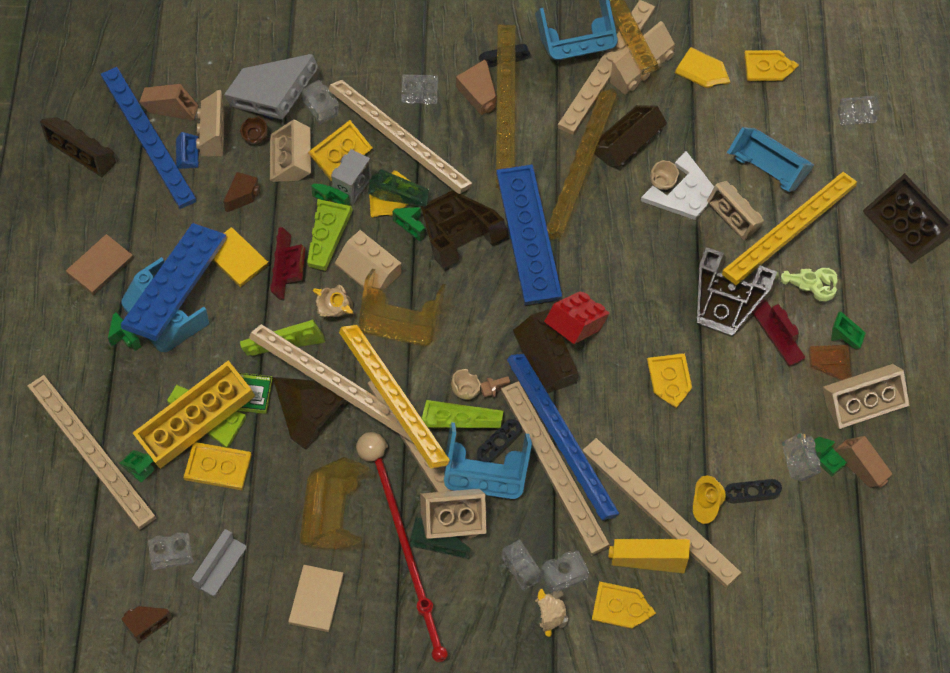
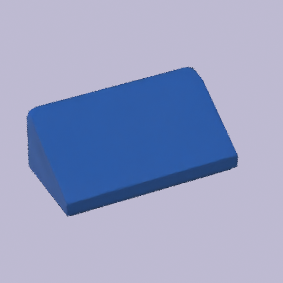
M181 132L176 138V166L178 169L198 168V149L196 147L198 136Z

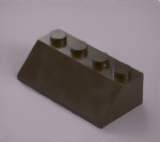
M636 105L588 146V149L607 165L621 166L629 156L636 154L642 145L647 144L652 136L660 133L667 122L658 106Z
M58 117L46 118L40 121L47 143L101 178L115 165L114 152L109 147L105 148L100 145L95 138H89L81 129L77 130L72 127L68 121H63Z
M549 309L532 314L513 329L514 336L522 353L526 356L547 393L577 384L579 374L561 334L544 322L550 312Z

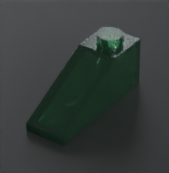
M382 169L370 179L368 194L385 201L420 206L427 205L429 189Z
M422 517L415 518L410 537L411 547L470 559L471 548L457 537L427 539Z

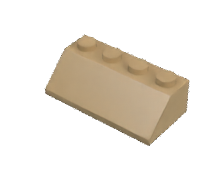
M662 21L612 61L610 83L626 95L630 90H635L642 80L645 81L649 77L650 73L654 70L657 71L663 62L673 57L675 43Z
M894 364L823 386L826 406L839 429L910 406L904 370Z

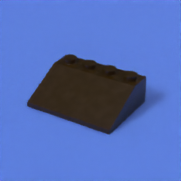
M905 173L863 210L911 263L950 237V220Z

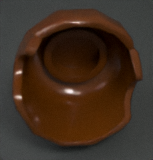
M260 116L255 118L249 117L241 125L240 133L242 139L247 143L259 144L266 139L268 127L266 121Z

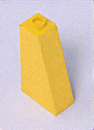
M615 539L613 546H609L608 558H612V566L685 573L689 560L690 539Z

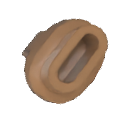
M504 377L493 381V379L487 378V381L481 383L480 386L483 397H495L496 391H501L502 388L508 386L510 379L509 377Z

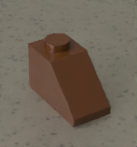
M240 172L236 173L223 201L226 212L253 202L261 189L257 177Z
M138 606L135 609L128 610L121 620L125 628L139 644L172 620L168 609Z

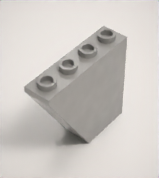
M308 54L243 68L224 95L231 107L283 119L313 74L317 71L318 65L314 56Z

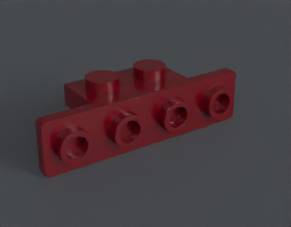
M279 227L276 237L277 244L274 253L275 261L270 288L271 293L279 300H283L286 283L302 280L306 248L302 244L290 247L291 234L283 227Z
M766 300L753 315L787 365L791 367L805 359V355L796 344L799 335L798 328L795 324L791 323L787 312L779 304L771 308Z

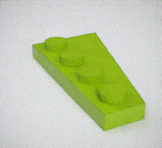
M318 199L307 264L311 268L326 271L353 210L348 205Z
M314 320L273 331L296 347L325 343V336ZM251 339L240 341L241 349L247 356L270 352Z
M176 385L167 399L168 404L170 405L186 393L188 389ZM238 411L234 412L209 431L208 435L213 440L222 444V447L229 448L246 419L245 414Z
M426 400L422 420L427 427H450L451 422H453L456 428H501L504 411Z

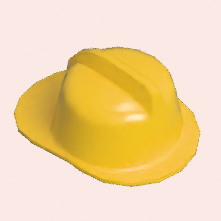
M702 476L697 481L695 487L693 514L695 519L702 524H708L716 518L719 507L723 504L726 497L724 487L712 476Z

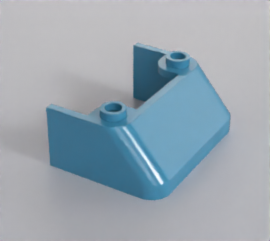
M599 0L603 17L597 18L592 22V34L560 41L557 31L547 27L544 9L540 8L535 15L541 41L549 56L553 60H561L614 48L618 38L609 0Z
M742 127L727 151L728 154L736 155L735 159L742 163H745V161L751 162L777 178L781 183L780 187L788 192L795 191L814 166L810 161L755 128Z
M162 257L135 275L121 301L123 309L127 314L164 264ZM202 307L189 317L183 311L178 310L158 340H149L160 352L170 351L209 325L206 308Z
M451 422L446 455L450 461L444 468L445 486L454 491L480 489L485 495L509 499L520 497L524 489L532 446L530 434L525 433L522 452H509L505 456L504 464L465 459L466 449L461 443L455 442L456 426L455 423Z

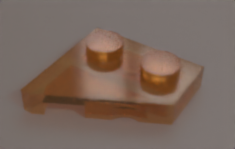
M848 345L810 346L808 348L810 367L840 380L851 378Z

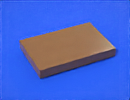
M106 234L66 270V273L94 295L134 258L130 252Z

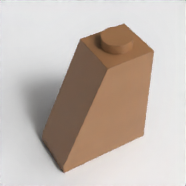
M485 60L456 76V88L481 116L491 112L496 107V94Z
M181 84L146 87L140 99L141 105L148 113L186 120H194L199 106Z
M865 436L847 439L835 449L847 462L846 466L868 487H882L892 475V472Z

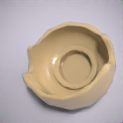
M662 160L656 163L651 170V183L660 190H668L676 184L679 171L672 162Z
M468 369L457 370L453 374L451 388L457 397L469 400L479 394L481 383L477 379L476 374L471 375Z
M375 432L363 434L356 444L359 457L365 461H375L383 457L385 449L388 448L384 437Z

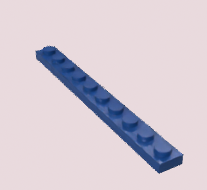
M115 67L101 73L104 83L179 209L195 203V196L119 69Z
M524 354L510 355L507 361L512 371L529 396L530 401L545 423L548 432L555 440L558 449L564 455L567 464L571 467L577 477V481L581 484L588 499L596 509L597 514L601 520L615 518L619 515L618 510Z

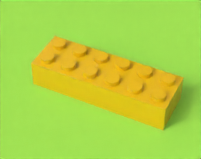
M228 360L135 430L133 434L161 469L255 397V394Z

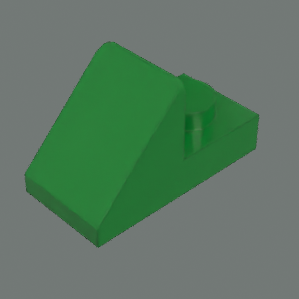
M420 207L396 208L392 211L393 221L420 242L425 238V227L418 221L421 218Z
M838 312L832 327L831 341L843 339L852 348H861L866 332L844 313Z
M115 312L108 335L110 345L113 346L122 340L127 347L131 346L134 351L141 348L139 338L135 333L121 329L123 319Z
M818 436L804 450L832 477L845 467L847 462L833 449L835 441Z
M135 450L130 452L119 463L139 482H143L154 471L151 465L153 459L148 454Z

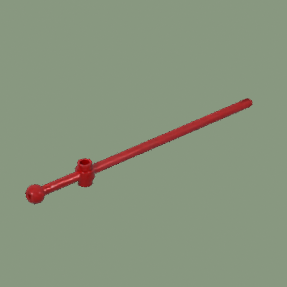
M382 457L375 460V464L417 594V612L424 617L433 645L431 656L434 661L442 662L447 659L448 652L446 648L441 646L431 615L433 603L425 596Z

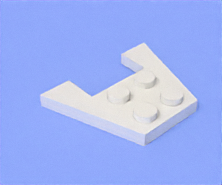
M686 151L675 162V165L687 176L668 195L652 186L641 197V201L696 220L710 205L707 200L714 186Z

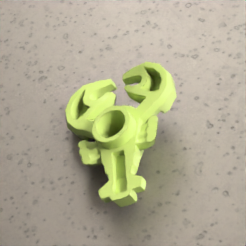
M820 268L816 272H812V269H801L800 274H790L788 271H784L781 275V282L783 284L791 282V284L799 287L800 290L811 291L814 294V298L819 301H829L836 295L837 274L830 268ZM831 281L833 282L834 287L832 290H830V286L823 287L822 282L826 285H830Z

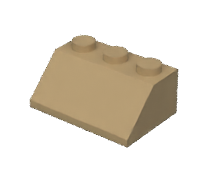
M221 90L215 91L202 100L201 108H198L200 123H197V134H200V138L196 139V147L200 149L201 157L223 156L225 110Z
M293 119L270 134V181H299L311 174V156L308 153L311 150L310 127Z
M727 181L715 185L707 202L745 241L760 229L764 222L762 216Z
M361 230L346 242L335 262L339 269L375 298L401 275V262Z
M480 489L420 493L421 516L427 539L486 534L485 493Z

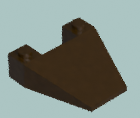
M453 190L421 205L434 259L443 269L459 261L457 247L481 235L491 244L508 237L505 221L494 209L462 194H458Z
M706 247L699 264L697 324L733 336L773 293L779 277L778 271L759 265L752 284L742 280L735 285L720 273L726 259L724 253Z

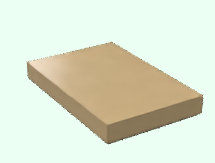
M303 565L289 624L329 632L344 574L342 572Z

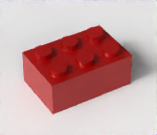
M580 291L554 303L544 322L575 344L599 332L610 313L605 310L603 305L594 302L588 294Z

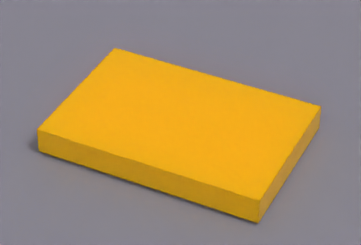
M349 120L308 153L329 180L332 181L331 175L333 170L340 166L343 156L347 155L351 149L365 155L373 148L352 121Z
M231 227L224 232L226 234V241L212 261L241 288L269 266V263Z
M195 442L192 445L183 478L186 481L243 490L252 454L248 451Z

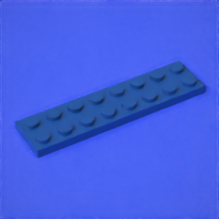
M533 164L496 170L524 305L562 300Z
M192 223L121 323V329L157 341L226 241V234Z

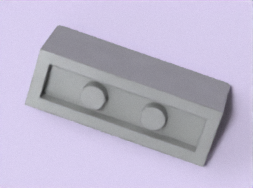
M226 529L223 531L192 577L194 587L213 597L217 595L247 549L246 545L233 539L232 532Z

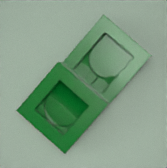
M313 183L311 186L312 196L316 199L350 206L349 195L343 191L323 184Z

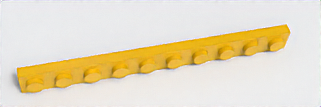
M842 172L724 268L722 275L735 285L740 283L757 269L759 265L763 264L854 189L857 181Z
M358 325L341 327L339 334L429 467L447 466L450 459Z

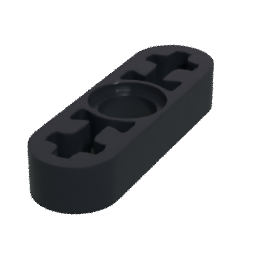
M519 44L483 52L479 56V61L485 60L488 68L526 60L530 56V51L526 44Z
M516 419L507 420L501 428L478 448L477 460L492 463L520 436L521 424ZM509 426H510L511 428H513V427L515 426V427H516V432H515L514 430H512L511 432H509ZM496 438H502L505 443L502 446H497L493 441ZM488 451H490L489 458L487 456H485L484 458L482 457V452L486 454Z
M776 479L731 483L725 488V500L728 503L735 504L776 499L781 493L782 485ZM770 486H772L773 489H776L775 493H772V491L769 489ZM754 487L758 490V494L752 496L747 492V489ZM731 490H733L734 493H737L736 497H733L732 494H729Z

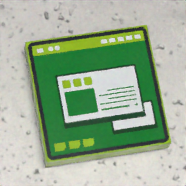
M239 373L252 389L255 397L237 411L266 414L273 377Z

